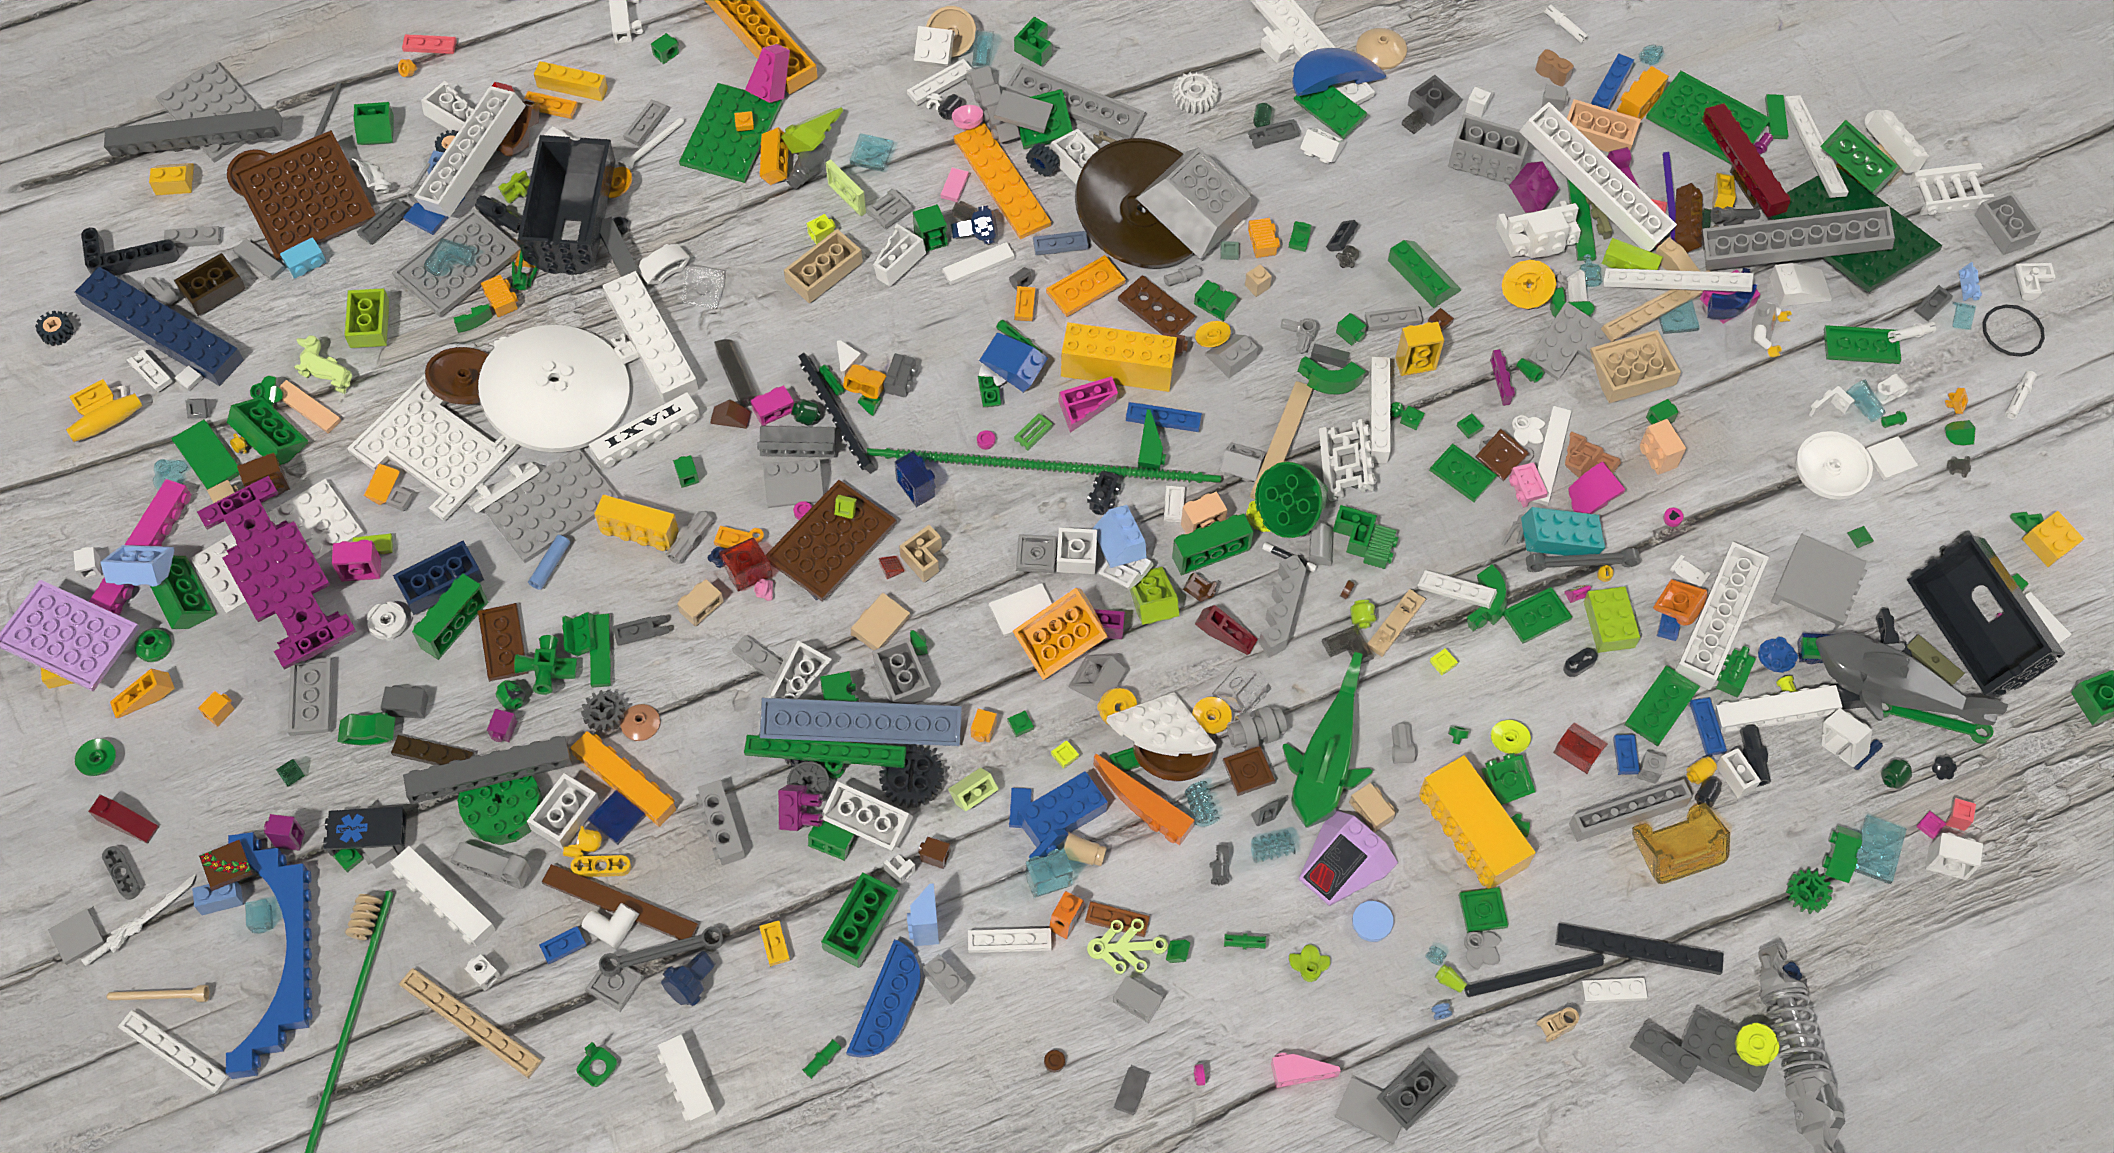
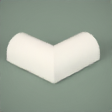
M2052 263L2016 264L2014 267L2021 297L2025 301L2034 300L2041 295L2039 282H2053L2055 279Z
M620 903L610 920L597 911L592 910L584 918L582 928L617 950L639 916V913L623 903Z

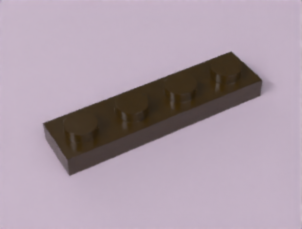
M401 735L397 736L391 751L393 756L431 765H445L454 760L462 761L475 756L472 751Z

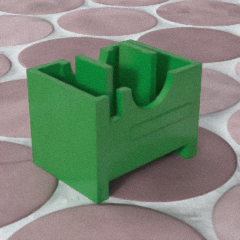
M938 204L913 211L914 234L923 239L925 251L929 252L948 246V239L945 233L947 231V224Z
M850 671L820 676L824 700L859 702V698H855V695H852V692L856 691V684H852Z

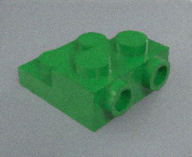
M1507 754L1503 756V761L1497 762L1494 759L1486 762V767L1481 768L1487 787H1491L1493 795L1501 805L1536 792L1522 755Z

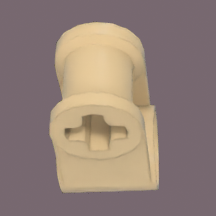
M1568 1007L1540 1019L1536 1024L1543 1030L1546 1042H1551L1563 1034L1572 1031L1579 1021V1014L1575 1009ZM1564 1016H1569V1017H1571L1572 1020H1573V1023H1567V1022H1565L1564 1019H1563V1017H1564Z

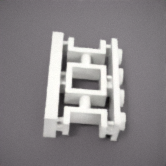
M1359 419L1358 423L1352 422L1353 431L1338 434L1335 427H1331V430H1328L1326 427L1319 428L1324 484L1328 487L1327 494L1330 501L1338 500V496L1344 497L1343 488L1358 485L1361 492H1366V489L1370 492L1374 491L1373 484L1376 483L1374 473H1372L1374 462L1372 457H1370L1372 445L1368 439L1371 432L1369 425L1365 424L1363 419ZM1360 438L1361 447L1358 443L1350 444V440ZM1332 440L1335 444L1343 442V446L1333 448ZM1355 453L1356 463L1341 466L1340 456ZM1363 471L1364 479L1361 475L1353 477V473ZM1335 472L1338 476L1346 475V479L1336 481Z

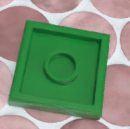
M1499 887L1459 892L1458 896L1467 933L1508 928Z

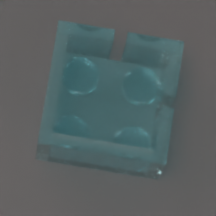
M1065 849L1061 851L1053 850L1048 853L1047 857L1034 856L1026 862V879L1033 898L1072 886L1073 871Z

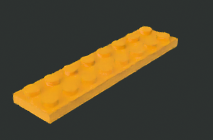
M985 123L980 124L974 129L954 135L955 143L1020 240L1051 226V220L996 139H993Z

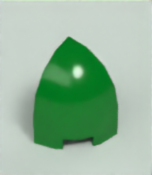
M1970 420L1951 422L1945 426L1946 437L1951 443L1955 445H1974L1976 428Z

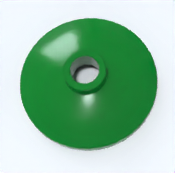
M92 739L85 742L75 755L77 769L87 776L104 774L113 766L116 760L114 746L105 739Z

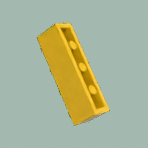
M539 61L534 72L536 85L542 89L597 101H603L608 89L605 75L542 61Z

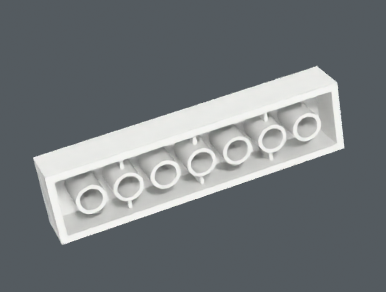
M492 86L488 88L415 194L414 198L425 210L448 217L452 215L526 105L515 92Z
M636 271L602 285L608 303L629 341L637 350L639 359L664 404L686 392L690 395L699 391L693 372Z
M1732 542L1676 667V672L1693 683L1711 690L1718 678L1769 557Z

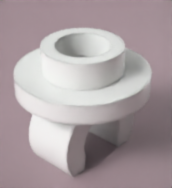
M931 93V96H927L929 100L927 108L930 110L931 105L936 104V111H938L939 103H942L944 99L939 94Z

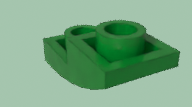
M489 304L472 307V314L453 317L458 333L477 328L493 318Z
M978 376L983 408L1000 406L999 387L995 385L993 377Z

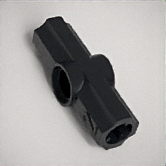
M485 195L478 197L475 204L477 210L492 218L495 224L505 226L516 234L519 233L522 220L520 216L508 210L504 203H497Z
M1747 725L1740 729L1744 747L1742 754L1761 780L1757 787L1769 784L1771 779L1767 766L1768 752L1766 747L1762 746L1758 726Z

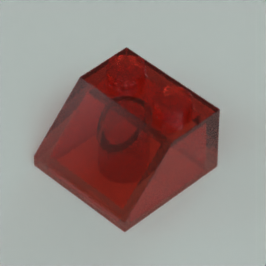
M754 537L719 552L728 576L738 592L755 585L761 579L773 577L770 561Z
M1574 722L1564 733L1553 753L1588 774L1608 743Z

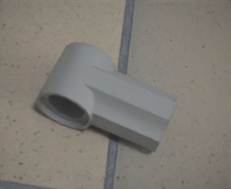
M156 277L145 279L142 286L153 299L167 307L178 300L175 293L169 287L166 288Z
M1397 724L1392 726L1393 763H1414L1415 750L1414 746L1411 745L1409 725Z

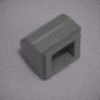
M1023 267L1009 277V281L1016 291L1017 286L1028 287L1032 284L1031 271L1026 267Z

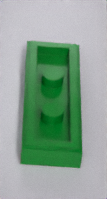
M1766 94L1767 116L1771 118L1768 124L1769 133L1773 136V139H1787L1789 134L1784 95Z

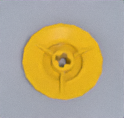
M1535 260L1520 261L1511 266L1504 274L1502 281L1503 295L1508 302L1524 309L1536 308L1548 302L1554 294L1556 287L1555 274L1550 267L1541 261Z

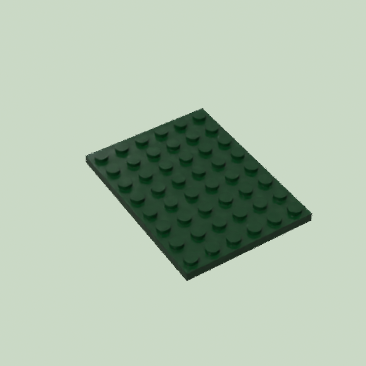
M1836 166L1848 190L1847 196L1830 198L1818 175L1788 191L1787 194L1791 200L1787 212L1770 217L1774 220L1887 207L1889 205ZM1890 207L1895 237L1893 249L1826 256L1823 258L1864 290L1870 292L1939 252L1943 245L1894 208Z

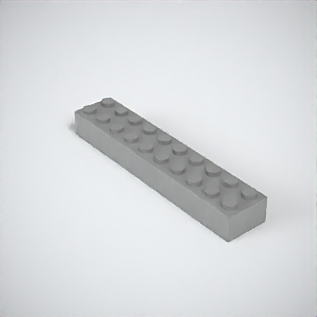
M1889 206L1702 229L1706 270L1893 249L1895 239Z

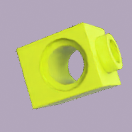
M825 214L806 223L808 235L816 245L834 232L836 228L833 220L828 219Z

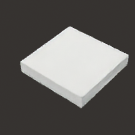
M1899 436L1866 448L1873 465L1884 481L1918 467Z

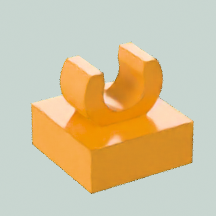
M1957 388L1955 393H1948L1949 400H1945V404L1948 408L1954 407L1956 414H1963L1969 400L1965 388Z

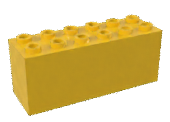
M1067 322L1061 352V377L1098 381L1112 376L1116 385L1169 392L1177 337Z
M1465 755L1424 778L1419 792L1423 804L1428 805L1433 818L1443 826L1442 829L1445 835L1451 837L1456 850L1466 858L1468 867L1476 872L1482 886H1486L1487 889L1494 888L1529 867L1536 852Z

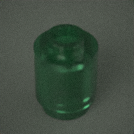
M1259 103L1256 105L1253 118L1256 128L1270 124L1272 107L1269 104Z

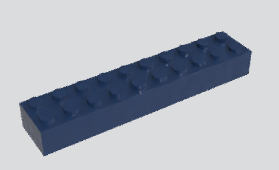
M98 267L74 292L85 307L184 366H190L201 376L218 386H221L244 361L240 351L235 346L101 267Z

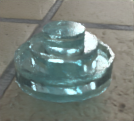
M1656 44L1648 45L1638 54L1639 60L1649 63V65L1657 64L1661 56L1664 55V49L1662 46H1656Z

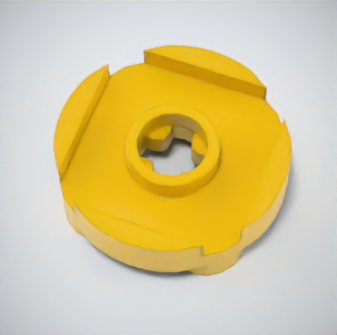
M1112 688L1101 697L1097 704V709L1102 720L1107 725H1109L1106 722L1107 716L1119 712L1115 711L1116 704H1121L1119 707L1121 711L1137 705L1135 696L1129 690Z

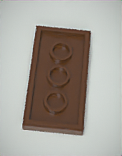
M517 603L479 610L478 617L489 682L528 674V672L515 674L514 670L515 655L525 656Z

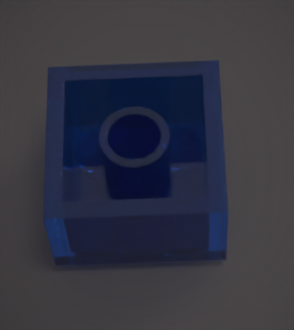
M912 451L894 461L896 481L916 508L935 497V475L931 469L928 470L925 467V462L920 455L917 456Z

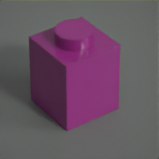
M495 709L487 728L492 740L496 742H510L518 722L515 714Z

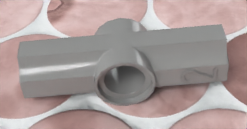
M698 511L688 526H683L677 534V540L667 551L666 556L675 564H680L691 549H696L699 546L702 535L713 522L712 518L706 512Z

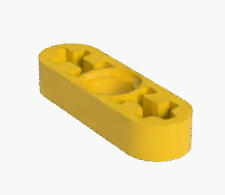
M624 855L580 856L572 860L571 870L574 874L582 877L625 876L631 871V863L628 857ZM599 862L607 864L606 868L602 871L595 869ZM621 862H624L626 866H623V869L620 870L618 866ZM580 863H583L585 867L578 871L577 867H579Z

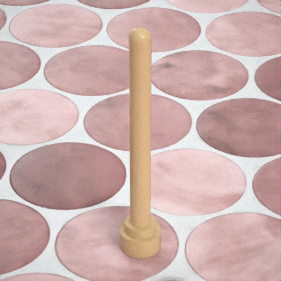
M197 985L192 990L109 992L106 998L110 1001L192 998L197 1002H207L210 990L208 985Z

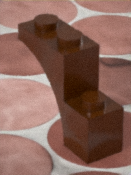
M527 99L521 100L526 106L496 151L502 152L505 156H513L529 147L530 128L539 123L540 103Z

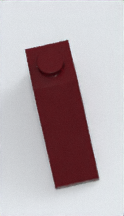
M1216 605L1204 608L1195 622V625L1209 636L1246 655L1250 654L1258 640Z
M103 795L98 796L88 811L96 821L146 844L149 843L159 828L157 824Z

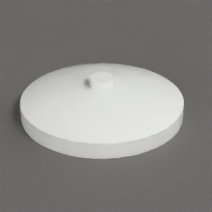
M1826 431L1810 436L1800 446L1795 459L1798 476L1804 485L1814 493L1829 499L1842 500L1858 495L1866 488L1872 477L1873 465L1867 450L1854 438L1839 432Z

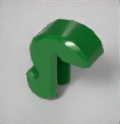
M1563 287L1557 288L1554 291L1550 301V310L1554 317L1557 316L1565 304ZM1590 301L1568 302L1592 318L1595 306Z

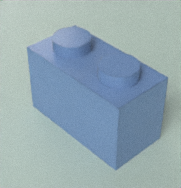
M237 881L214 891L211 890L209 884L192 888L194 907L202 916L243 905L242 890Z

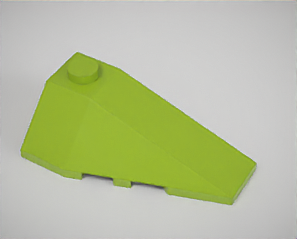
M843 108L830 109L795 125L792 124L785 129L786 132L781 138L792 154L813 151L826 137L824 133L831 130L830 124L837 121L843 112Z

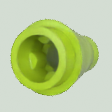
M1443 964L1435 975L1438 983L1459 993L1467 985L1450 965L1446 966Z

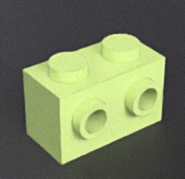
M980 767L948 790L955 804L964 811H967L999 789L991 774Z

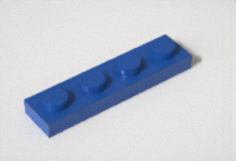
M1133 402L1128 403L1127 422L1144 424L1146 411L1149 409L1156 426L1199 432L1202 413Z

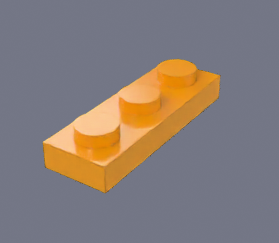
M527 91L524 98L540 103V112L569 119L573 118L578 106L577 101Z

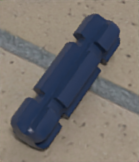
M1878 739L1871 742L1869 754L1854 769L1859 770L1883 747V744Z

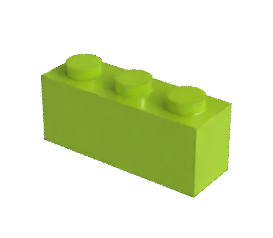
M1612 238L1601 264L1614 269L1658 270L1663 256Z

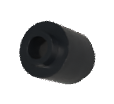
M956 94L949 95L938 107L939 115L943 119L950 120L954 110L961 107V98Z
M1707 778L1703 781L1694 797L1697 804L1702 808L1713 807L1721 793V783L1714 778Z

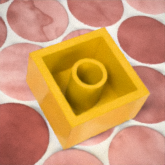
M2057 511L2033 528L2022 540L2047 567H2050L2079 545L2084 538Z

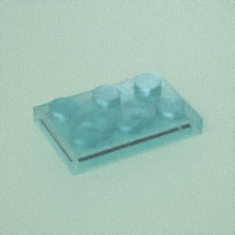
M1866 815L1861 830L1863 841L1861 848L1857 852L1856 858H1858L1854 871L1891 884L1894 880L1907 829Z

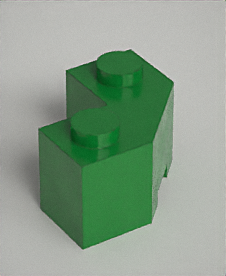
M1837 825L1835 831H1831L1828 839L1831 845V852L1829 856L1824 857L1822 862L1826 876L1846 883L1850 882L1858 858H1856L1857 852L1861 848L1863 841L1861 833Z

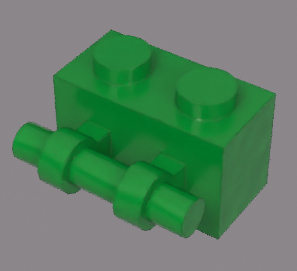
M1743 646L1741 651L1734 649L1731 655L1727 654L1723 664L1725 668L1720 671L1717 678L1718 684L1716 689L1736 698L1739 697L1756 658L1748 655L1750 650L1748 647Z

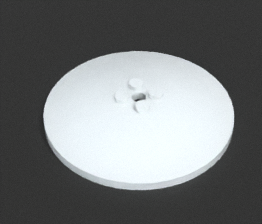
M543 325L517 332L503 340L491 351L480 372L478 385L479 399L482 410L491 425L510 441L537 451L566 452L589 446L590 443L609 434L617 426L626 411L629 401V377L625 365L622 364L615 350L601 338L575 327ZM551 377L559 378L557 382H552L549 379Z

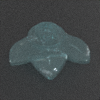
M165 459L158 460L154 464L155 476L153 484L155 488L159 490L165 479L184 485L185 480L182 472L187 470L188 466L180 460L172 462Z

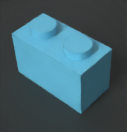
M313 237L280 253L284 264L294 279L326 263V259Z

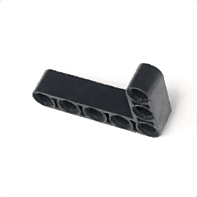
M88 227L81 233L84 261L90 274L98 267H101L116 276L173 263L180 257L174 242L169 239L105 253L104 242L95 228Z

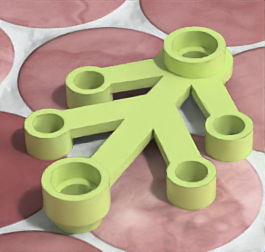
M1134 919L1129 930L1117 943L1108 944L1115 934L1123 930V923L1120 920H1114L1111 923L1110 929L1101 939L1095 938L1089 942L1087 952L1093 959H1103L1118 975L1125 972L1126 965L1122 961L1115 960L1109 954L1111 952H1117L1134 967L1137 973H1144L1147 968L1146 962L1138 960L1129 951L1152 950L1155 954L1161 955L1166 952L1168 943L1163 937H1156L1153 941L1128 943L1144 927L1141 919ZM1139 922L1141 928H1134V923ZM1117 923L1121 926V928L1119 930H1115L1113 928V925ZM1156 942H1162L1163 947L1157 948ZM1099 945L1101 946L1102 950L1100 952H1096L1094 950V946ZM1142 963L1144 969H1137V964ZM1120 964L1124 969L1117 971L1116 966Z

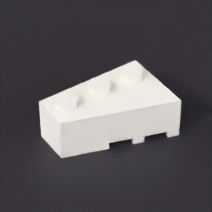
M896 224L895 231L892 236H889L885 249L881 250L873 264L877 279L889 287L926 254L923 239Z

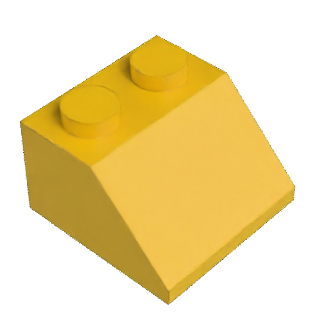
M167 164L150 168L149 184L155 195L192 193L194 164Z

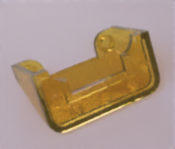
M1706 803L1691 807L1686 821L1654 832L1651 826L1646 823L1632 827L1633 838L1652 877L1658 884H1666L1719 866L1729 858L1730 832Z

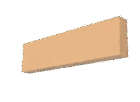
M286 380L279 386L284 393L281 401L325 432L330 433L341 422L340 417Z

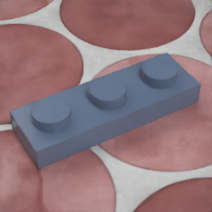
M1085 231L1033 237L1035 255L1088 249Z

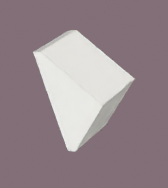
M839 340L837 341L841 378L844 381V377L851 366L861 365L862 361L861 353Z

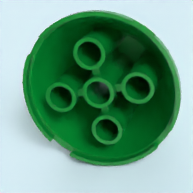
M1280 462L1267 469L1260 477L1255 492L1257 512H1260L1263 519L1262 523L1272 533L1284 538L1300 537L1313 529L1318 522L1327 503L1328 487L1303 465L1295 462Z

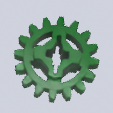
M1807 869L1804 874L1802 870H1799L1797 875L1793 874L1791 880L1787 883L1789 887L1786 893L1791 894L1788 901L1794 900L1793 907L1800 906V912L1807 909L1809 914L1814 910L1819 913L1832 900V897L1829 895L1833 893V890L1828 889L1831 883L1824 882L1826 876L1819 877L1818 871L1811 874L1810 869ZM1803 880V883L1797 886V883ZM1819 897H1822L1819 902H1816V903H1815L1816 899H1819Z

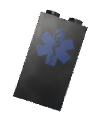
M403 807L331 810L328 813V818L325 819L327 837L323 839L324 849L328 851L330 856H334L335 850L393 847L396 852H402L405 850L407 813Z

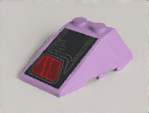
M1336 810L1334 816L1326 820L1322 825L1298 880L1328 906H1331L1361 888L1364 889L1369 884L1385 878L1398 862L1387 844L1355 816Z

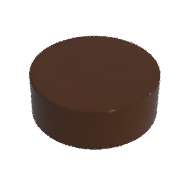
M1347 581L1340 597L1345 600L1348 598L1355 585L1353 581Z
M1058 1050L1049 1051L1044 1057L1045 1068L1053 1073L1060 1072L1065 1066V1056Z

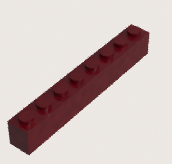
M1725 103L1705 108L1702 119L1703 123L1766 216L1770 217L1787 212L1791 200L1790 196L1784 191L1781 183L1777 181L1772 170L1766 165L1764 158L1760 156L1755 145L1751 143L1748 135L1744 133L1739 122L1733 117L1731 110L1727 108Z

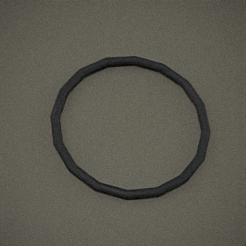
M2005 304L1996 306L1986 313L1982 322L1983 333L1987 341L1996 350L2010 356L2022 357L2031 355L2041 348L2045 340L2044 327L2039 318L2030 310L2018 305ZM2004 308L2018 309L2027 313L2037 322L2040 328L2041 339L2038 346L2024 353L2009 352L2000 348L1991 340L1987 333L1986 322L1989 316L1996 310Z

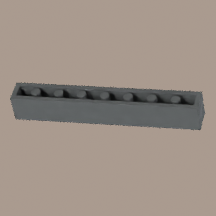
M555 736L550 740L542 742L534 741L529 745L513 746L504 751L496 750L483 756L475 755L462 761L454 760L445 765H433L424 770H412L407 774H403L406 797L411 804L569 767L572 766L566 737Z

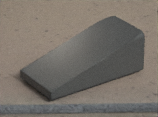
M1938 285L1914 311L1929 322L1952 300L1953 295Z
M1278 801L1251 813L1256 826H1261L1275 820Z

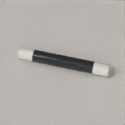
M1266 542L1262 548L1283 559L1293 556V554ZM1299 558L1307 570L1315 572L1317 565Z

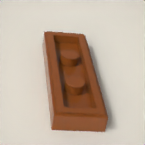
M1090 901L1085 923L1110 929L1111 923L1114 920H1120L1123 923V930L1121 932L1126 933L1134 919H1141L1144 927L1141 932H1137L1135 935L1145 937L1150 916ZM1139 922L1134 923V928H1141ZM1116 923L1113 925V928L1119 930L1121 926Z

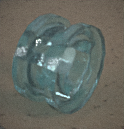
M1430 946V952H1427L1425 957L1433 964L1442 965V959L1446 958V953L1436 946Z

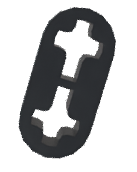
M1585 648L1568 658L1563 667L1564 673L1569 677H1576L1593 667L1598 658L1596 651L1591 648ZM1585 655H1586L1587 657H1589V656L1592 657L1591 660H1590V659H1586L1585 661H1583ZM1578 664L1577 667H1576V669H1574V668L1570 669V668H1569L1570 665H1571V666H1574V665Z

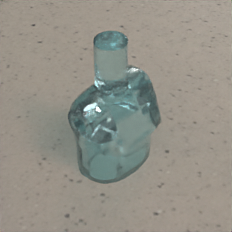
M1589 254L1584 255L1585 264H1582L1579 270L1585 272L1586 287L1599 286L1602 283L1601 267L1598 264H1592Z

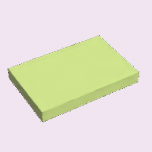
M831 159L827 161L828 185L860 216L866 214L864 191Z

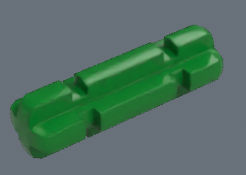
M825 364L820 366L819 373L824 377L829 387L833 389L835 395L843 394L844 387L839 383L832 371H829V367Z

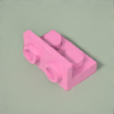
M1534 462L1513 467L1509 476V482L1512 487L1514 486L1518 502H1521L1523 508L1527 507L1530 501L1547 497V490Z

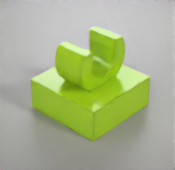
M838 495L836 497L834 515L853 519L855 516L856 499Z

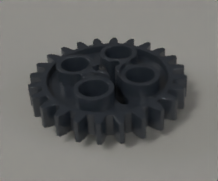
M914 744L912 749H909L908 745L905 746V764L908 765L907 767L881 766L883 770L879 771L881 776L879 781L880 784H883L881 788L882 791H886V797L892 796L891 800L893 803L899 800V806L906 802L907 808L910 807L911 803H914L917 808L920 801L923 805H926L925 799L933 801L932 794L938 796L937 789H942V783L940 782L944 781V776L942 775L944 774V769L940 768L942 762L937 761V755L931 756V750L925 753L924 746L917 750L916 744ZM912 760H915L914 775L912 778V791L908 792L910 784L909 777L911 776V762ZM921 765L927 766L925 770L918 769ZM899 782L905 783V785L902 787L896 786V784ZM924 784L925 787L919 789L916 785Z

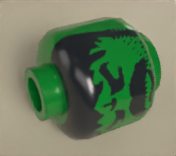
M505 680L497 686L495 694L502 707L515 710L523 705L525 692L516 681Z

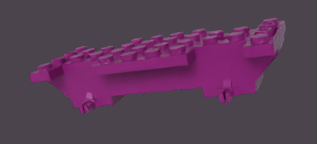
M269 476L197 511L207 530L224 521L236 540V545L226 550L228 555L222 557L257 622L274 614H277L287 632V637L277 642L280 648L275 650L274 653L285 670L302 660L304 662L333 647L340 640L357 631L347 614L340 616L339 612L336 611L327 616L320 609L313 594L330 586L296 523L294 521L288 523L285 520L275 525L270 520L261 503L278 495V492ZM307 617L305 621L299 622L301 619Z

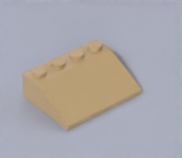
M1658 330L1590 348L1601 389L1609 403L1674 386L1677 384L1681 373Z

